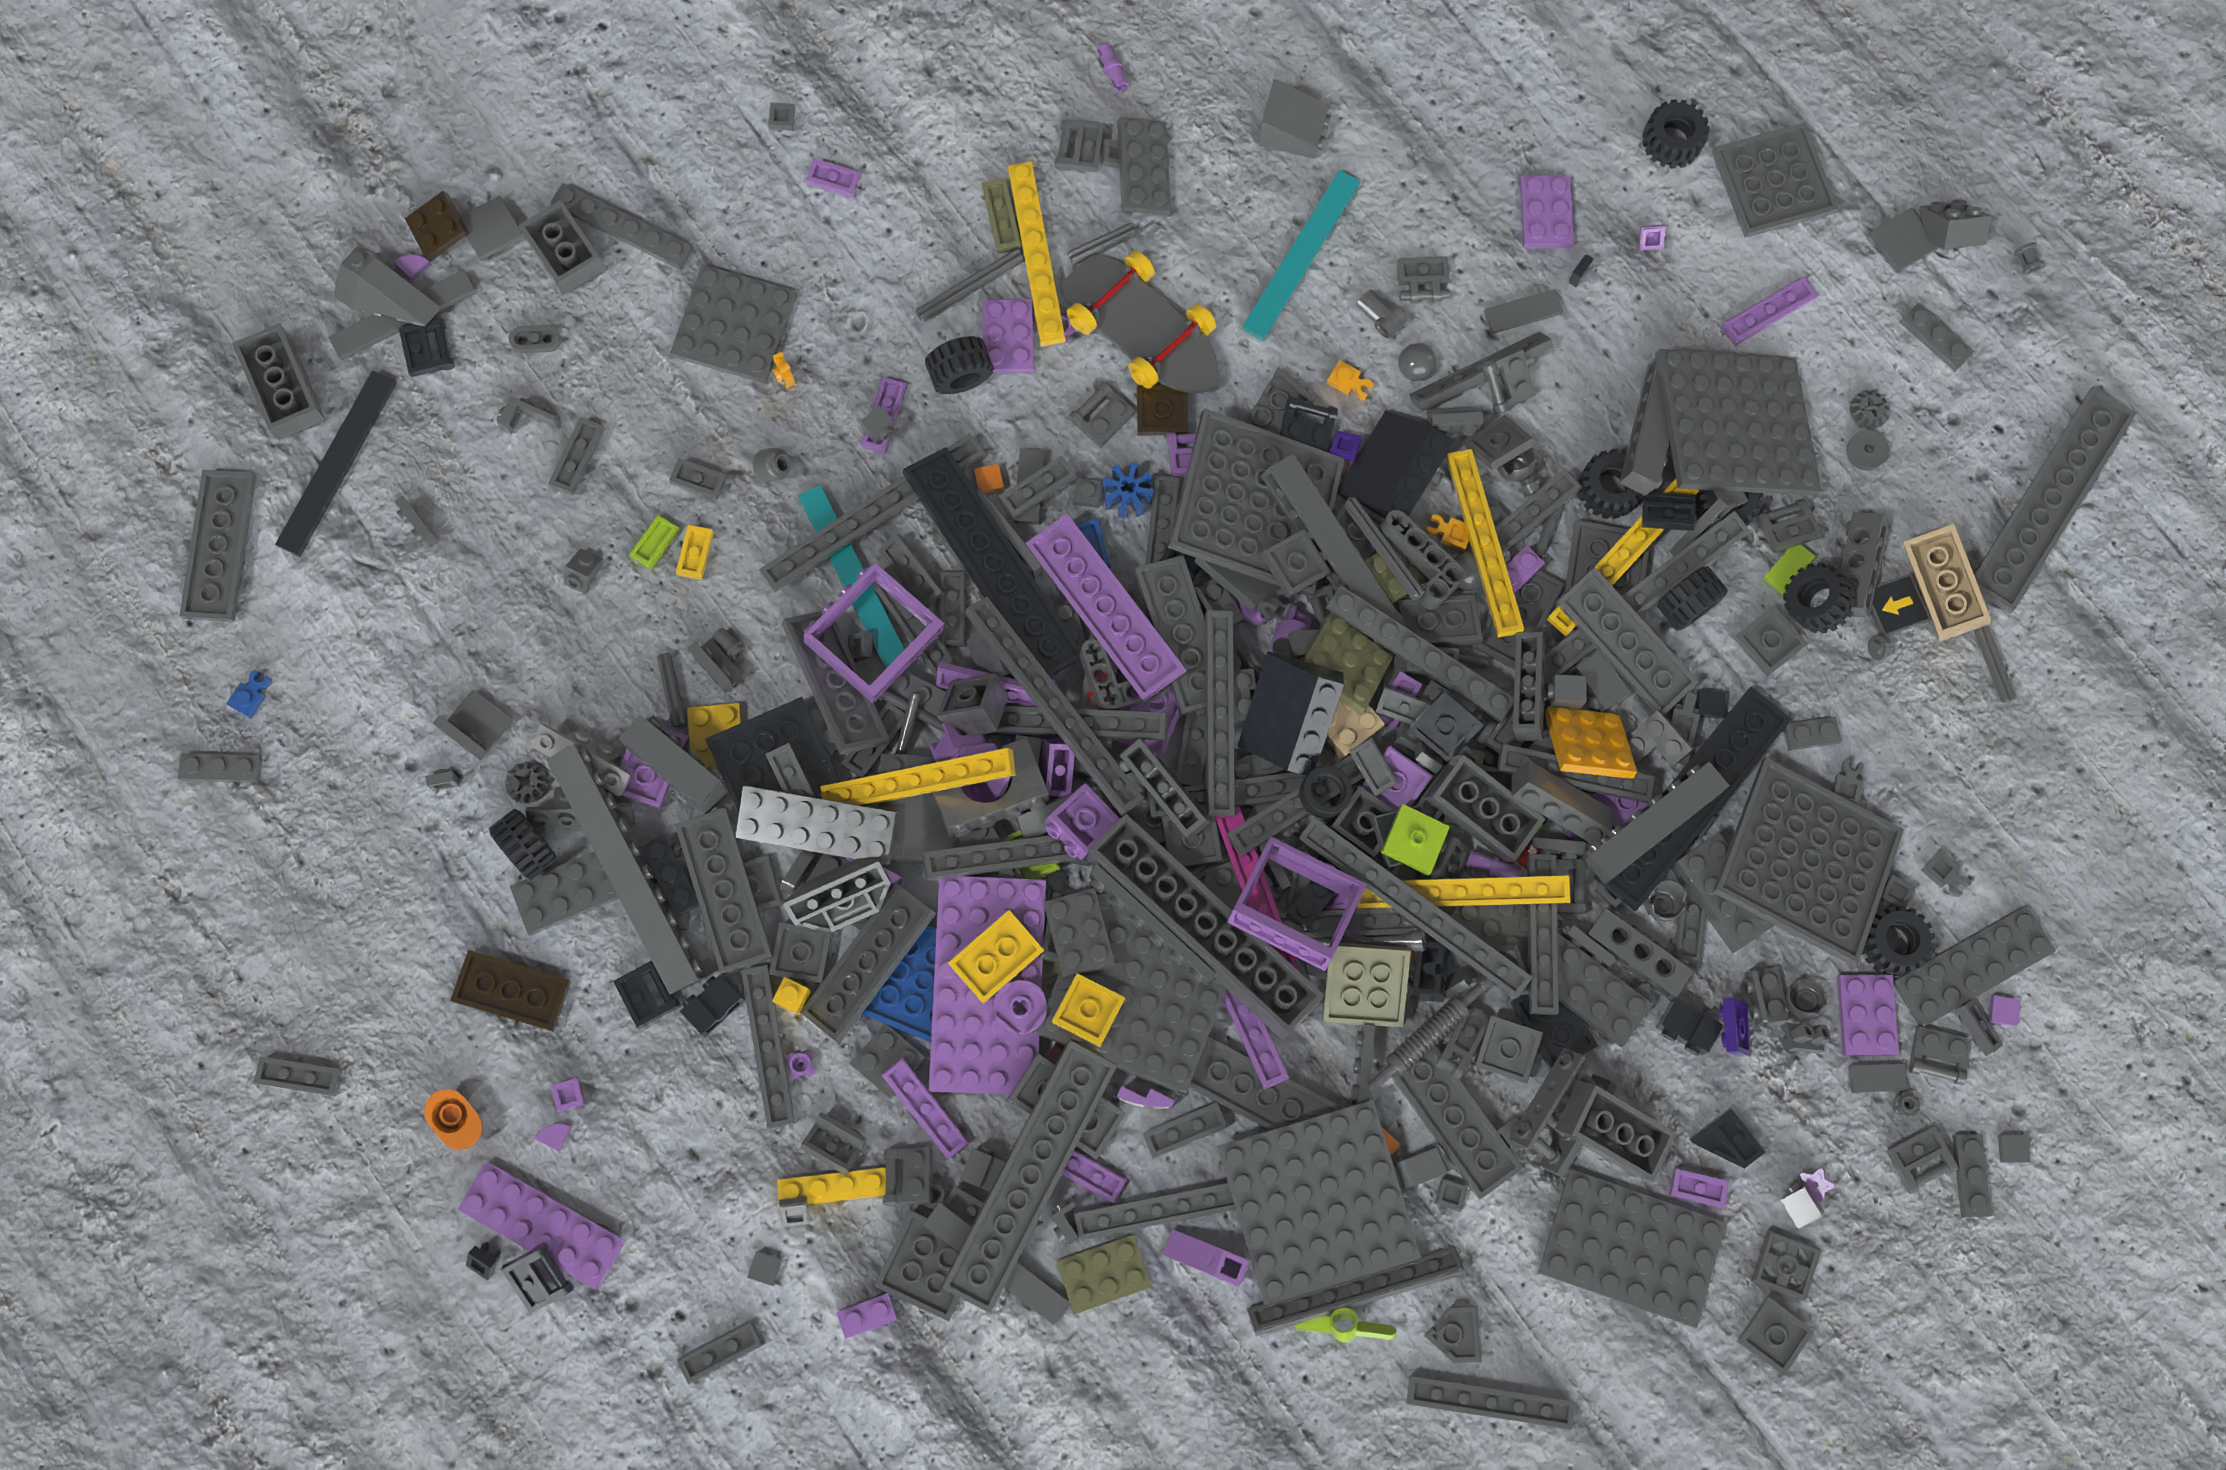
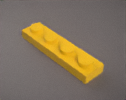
M886 1168L850 1171L847 1175L832 1173L777 1180L778 1200L807 1197L809 1205L885 1195Z

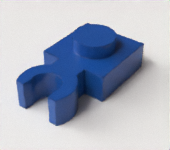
M256 669L250 673L248 685L240 682L226 703L250 719L265 699V696L260 694V692L267 689L272 683V679L268 676H265L262 682H257L261 673Z

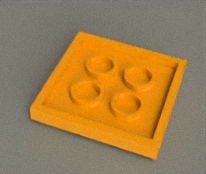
M1547 707L1544 715L1560 771L1630 779L1635 777L1637 769L1620 714Z

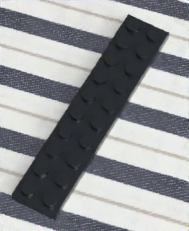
M945 447L904 468L902 473L983 597L990 599L1049 677L1081 660L1079 646L948 448Z
M1748 688L1670 783L1671 785L1678 779L1681 782L1689 778L1686 773L1694 766L1699 764L1703 767L1710 762L1730 786L1607 884H1604L1597 874L1593 878L1633 911H1636L1792 719L1754 688ZM1667 788L1661 794L1662 798L1669 793Z

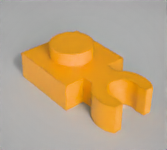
M782 351L773 355L775 368L772 371L778 383L783 381L786 389L796 385L790 371V366L786 362Z
M1339 360L1326 384L1347 396L1352 390L1360 400L1364 401L1367 399L1368 394L1364 393L1361 388L1367 387L1372 390L1374 387V383L1371 380L1359 379L1361 375L1359 370Z
M1432 515L1430 521L1437 523L1438 528L1428 526L1426 533L1431 536L1442 535L1441 543L1464 552L1469 542L1465 522L1451 517L1449 523H1446L1441 516Z

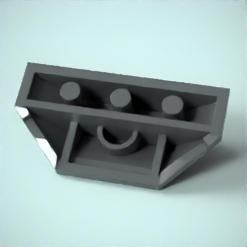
M855 859L810 879L784 900L782 904L795 926H804L832 933L879 912L891 880L879 859Z

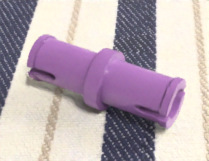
M1110 43L1100 45L1097 53L1104 65L1103 71L1105 75L1109 76L1115 92L1125 91L1128 88L1127 86H1129V82L1122 71L1121 61L1117 60Z
M1473 849L1466 863L1468 866L1488 872V875L1491 877L1493 875L1501 878L1519 877L1522 867L1499 860L1500 857L1498 856L1493 858Z

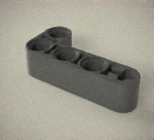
M1392 510L1388 513L1379 529L1392 547L1429 581L1424 588L1425 593L1419 601L1424 608L1434 610L1461 584L1465 578V571L1458 562L1405 513L1399 510Z

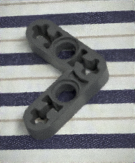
M1089 639L1085 641L1080 649V659L1100 710L1119 711L1160 699L1169 690L1170 684L1145 702L1141 697L1132 699L1127 695V688L1132 687L1129 681L1117 684L1106 651L1098 640ZM1089 647H1091L1093 651L1097 650L1095 660L1098 664L1094 665L1093 667L1090 666L1094 663L1093 655L1086 653ZM1097 670L1104 671L1107 674V681H1097L1094 677V672ZM1109 685L1111 687L1107 690L1108 696L1115 699L1112 705L1109 702H1104L1107 696L1105 688Z

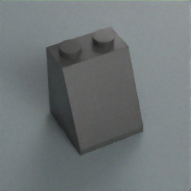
M1273 79L1262 120L1258 146L1315 159L1317 150L1322 151L1326 136L1321 134L1323 129L1328 130L1331 115L1327 114L1329 104L1282 81Z

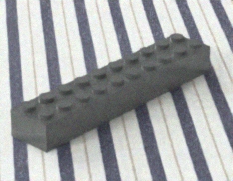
M1127 814L1089 849L1087 860L1093 866L1098 864L1210 967L1215 972L1214 977L1283 1041L1314 1010L1324 997V994L1267 942L1227 923L1232 910Z

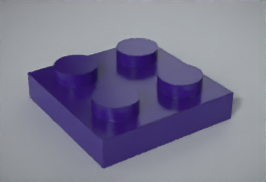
M1734 997L1723 998V1005L1720 1006V1017L1725 1024V1032H1722L1721 1035L1723 1048H1726V1052L1739 1057L1751 1056L1748 1003Z

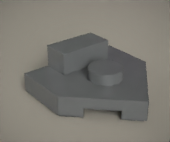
M1478 1305L1449 1307L1424 1336L1453 1363L1482 1362Z

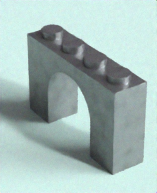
M1027 738L1002 746V749H1013L1016 775L1011 776V787L999 800L990 803L976 802L967 797L961 787L932 792L949 838L965 836L970 833V830L979 827L988 828L994 825L996 821L1004 818L1008 820L1014 819L1021 812L1030 809L1036 811L1049 803L1048 790Z

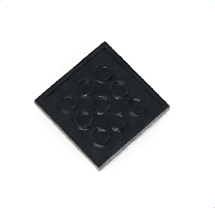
M802 697L705 739L738 814L744 785L783 791L765 754L787 743L792 744L817 798H822L821 786L840 782Z

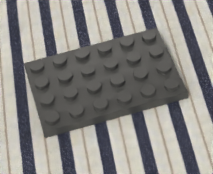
M1569 1169L1538 1274L1683 1325L1697 1328L1726 1222Z

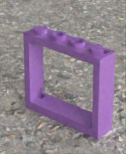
M876 563L870 568L867 567L864 571L861 570L857 576L858 580L852 586L848 584L839 594L840 598L835 603L830 602L821 612L822 616L817 621L812 620L804 630V643L872 704L925 651L944 629V623ZM875 581L922 622L926 628L869 686L817 639Z
M1270 836L1227 923L1325 971L1367 884L1356 879L1355 876L1336 869L1331 864L1323 863L1313 858L1307 852L1299 851L1289 846L1286 842H1281ZM1268 859L1350 899L1328 946L1246 906Z

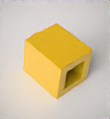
M784 977L772 1002L800 1017V1012L806 1005L812 992L808 988Z

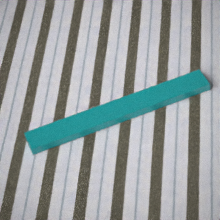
M1341 170L1337 172L1243 324V331L1261 341L1265 340L1358 189L1360 180Z
M821 485L798 495L815 532L838 519ZM851 544L828 557L843 587H846L848 584L852 586L858 580L857 576L861 570L864 571ZM871 585L852 605L865 630L873 633L872 644L886 669L905 649Z

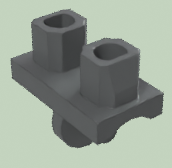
M1784 1023L1780 1025L1781 1030L1785 1033L1782 1045L1788 1054L1796 1055L1800 1052L1819 1054L1825 1051L1823 1044L1831 1040L1826 1025L1812 1026L1809 1023Z

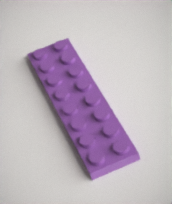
M1067 513L1026 542L1027 547L1144 702L1186 672L1184 666Z

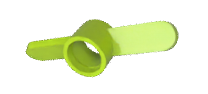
M1346 1307L1336 1309L1331 1316H1323L1294 1325L1299 1330L1330 1333L1340 1342H1350L1356 1336L1388 1340L1394 1339L1397 1336V1329L1394 1326L1358 1321L1356 1313ZM1347 1319L1353 1322L1354 1326L1349 1330L1343 1331L1336 1328L1335 1324L1339 1320Z

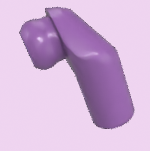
M1239 600L1240 609L1245 620L1258 626L1263 625L1268 620L1258 608L1251 611Z

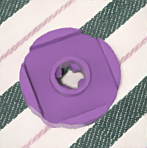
M1017 980L1007 983L998 991L994 999L993 1012L996 1021L1004 1030L1014 1034H1025L1036 1030L1043 1023L1047 1013V1003L1043 991L1029 981ZM1022 1000L1026 1001L1025 1008L1027 1012L1025 1014L1022 1012L1018 1013V1015L1015 1014L1013 1003L1015 1001L1019 1003Z

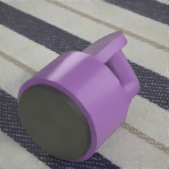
M1293 603L1287 609L1283 621L1277 624L1270 644L1273 653L1294 658L1288 633L1292 630H1313L1314 623L1312 617L1296 610L1297 605Z

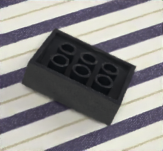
M1385 410L1357 455L1355 462L1352 463L1339 484L1337 494L1346 500L1349 497H1356L1362 505L1384 519L1392 510L1402 511L1409 517L1455 440L1434 427Z
M1267 651L1237 746L1287 771L1307 776L1310 771L1316 768L1344 687V672Z

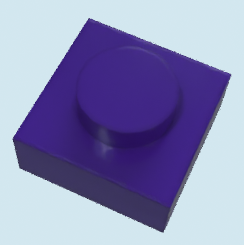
M1337 430L1330 453L1345 458L1344 460L1355 462L1362 442V436Z

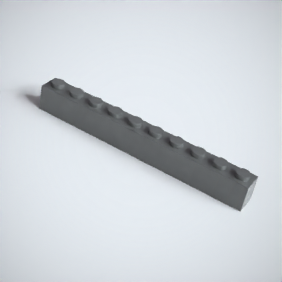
M573 744L546 759L669 994L677 993L703 979L704 977L701 973L703 971L702 964L697 957L693 958L689 950L691 944L685 934H681L676 925L679 924L678 919L672 910L669 911L664 903L666 896L660 887L656 888L652 880L654 877L653 871L647 863H643L640 857L642 851L635 840H631L627 833L629 826L626 820L617 814L615 810L617 803L610 793H606L603 784H605L604 778L598 770H594L591 764L593 758L586 747H582V745Z

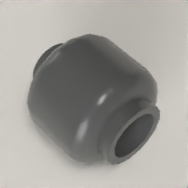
M777 447L767 448L756 453L753 459V468L759 479L767 482L779 481L788 476L791 462L787 452Z

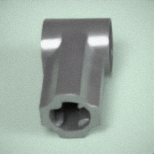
M1372 289L1366 291L1356 304V307L1374 322L1376 330L1387 339L1393 336L1407 322V317L1401 309L1394 305L1390 306Z

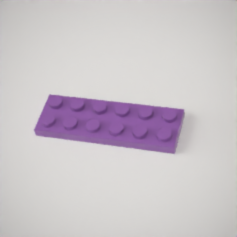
M488 1161L483 1165L457 1209L528 1251H531L541 1243H546L549 1248L548 1253L559 1269L596 1290L601 1286L626 1243L625 1239Z

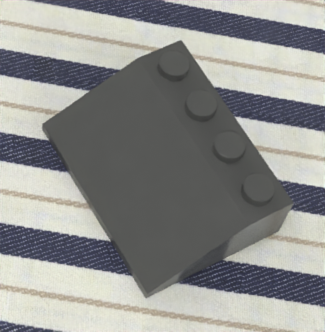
M881 754L880 774L936 762L934 758ZM932 792L879 803L880 809L898 811L890 863L924 864L923 852L957 848L959 837L953 836L949 838Z

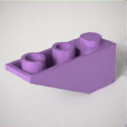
M1172 1229L1162 1255L1235 1287L1240 1286L1249 1264V1260Z

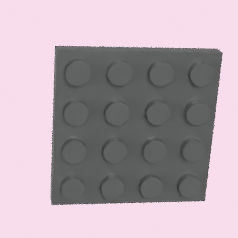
M1806 123L1719 145L1711 151L1744 238L1834 214L1839 210Z
M701 265L670 351L671 357L766 384L774 363L773 355L778 352L797 298V292L767 282Z

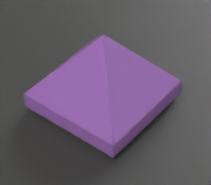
M1665 224L1640 227L1639 251L1664 249Z

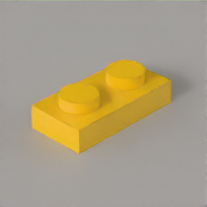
M692 525L687 526L676 569L677 576L697 580L703 579L714 535L713 529Z

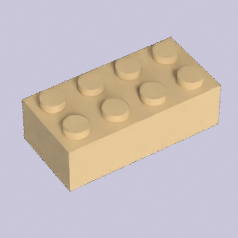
M1954 524L1903 542L1904 550L1939 642L1991 624V617Z
M1339 700L1325 744L1342 761L1351 755L1349 753L1351 749L1380 733L1385 723L1369 705L1364 712L1358 714Z

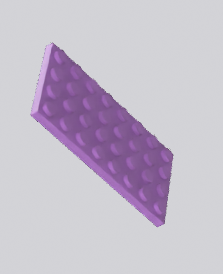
M966 876L939 879L929 1091L1010 1094L1036 1053L1039 1054V1035L1036 1034V1030L1025 1034H1014L1004 1030L996 1021L993 1006L998 991L982 1004L949 966L948 962L1008 910L1012 912L1042 947L1045 915L1043 902H1045L1046 880ZM1037 956L1008 983L1017 980L1029 981L1041 989L1043 959ZM1022 1000L1020 1003L1015 1001L1013 1003L1015 1014L1018 1015L1020 1012L1025 1014L1027 1012L1025 1008L1026 1001Z

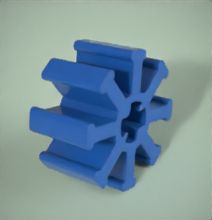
M1130 463L1129 476L1125 477L1120 469V465L1117 464L1112 467V478L1116 481L1110 480L1108 477H1104L1103 493H1111L1109 495L1105 494L1104 504L1110 510L1112 506L1121 502V505L1118 506L1119 518H1126L1127 505L1133 507L1136 517L1143 515L1144 503L1140 501L1148 502L1150 505L1153 500V488H1150L1152 477L1146 471L1145 475L1135 479V476L1138 475V464Z

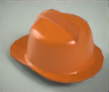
M451 1089L439 1090L426 1101L424 1108L425 1119L446 1146L455 1150H464L473 1146L479 1140L482 1132V1121L478 1113L459 1092Z

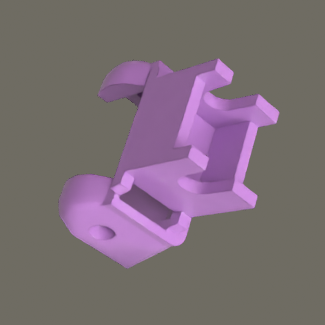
M945 722L942 724L945 733L941 740L929 745L935 762L998 750L994 743H986L982 734L972 735L966 732V735L963 736L957 733L954 726ZM1010 777L961 786V789L967 797L976 802L990 803L1002 798Z

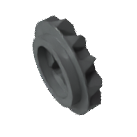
M1875 389L1872 391L1863 390L1852 399L1850 413L1858 425L1868 429L1878 428L1886 423L1891 414L1890 402L1886 401L1884 394L1876 393ZM1868 403H1870L1871 406H1878V408L1874 411V414L1871 410H1864L1868 406Z
M527 761L515 764L514 768L507 772L506 781L504 782L506 791L513 800L519 803H532L545 793L547 776L544 770L537 764ZM530 776L529 780L535 787L525 785L522 789V784L517 778L526 779Z

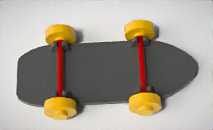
M1132 251L1125 258V266L1113 258L1092 255L1063 280L1062 292L1066 301L1071 306L1067 310L1070 324L1074 329L1086 335L1090 334L1094 329L1098 330L1132 361L1129 363L1128 368L1131 377L1137 384L1150 389L1159 382L1172 389L1190 393H1205L1214 389L1219 376L1218 364L1213 348L1205 337L1216 328V322L1212 313L1207 308L1194 304L1187 310L1186 319L1151 289L1145 282L1150 280L1155 272L1147 256L1138 251Z

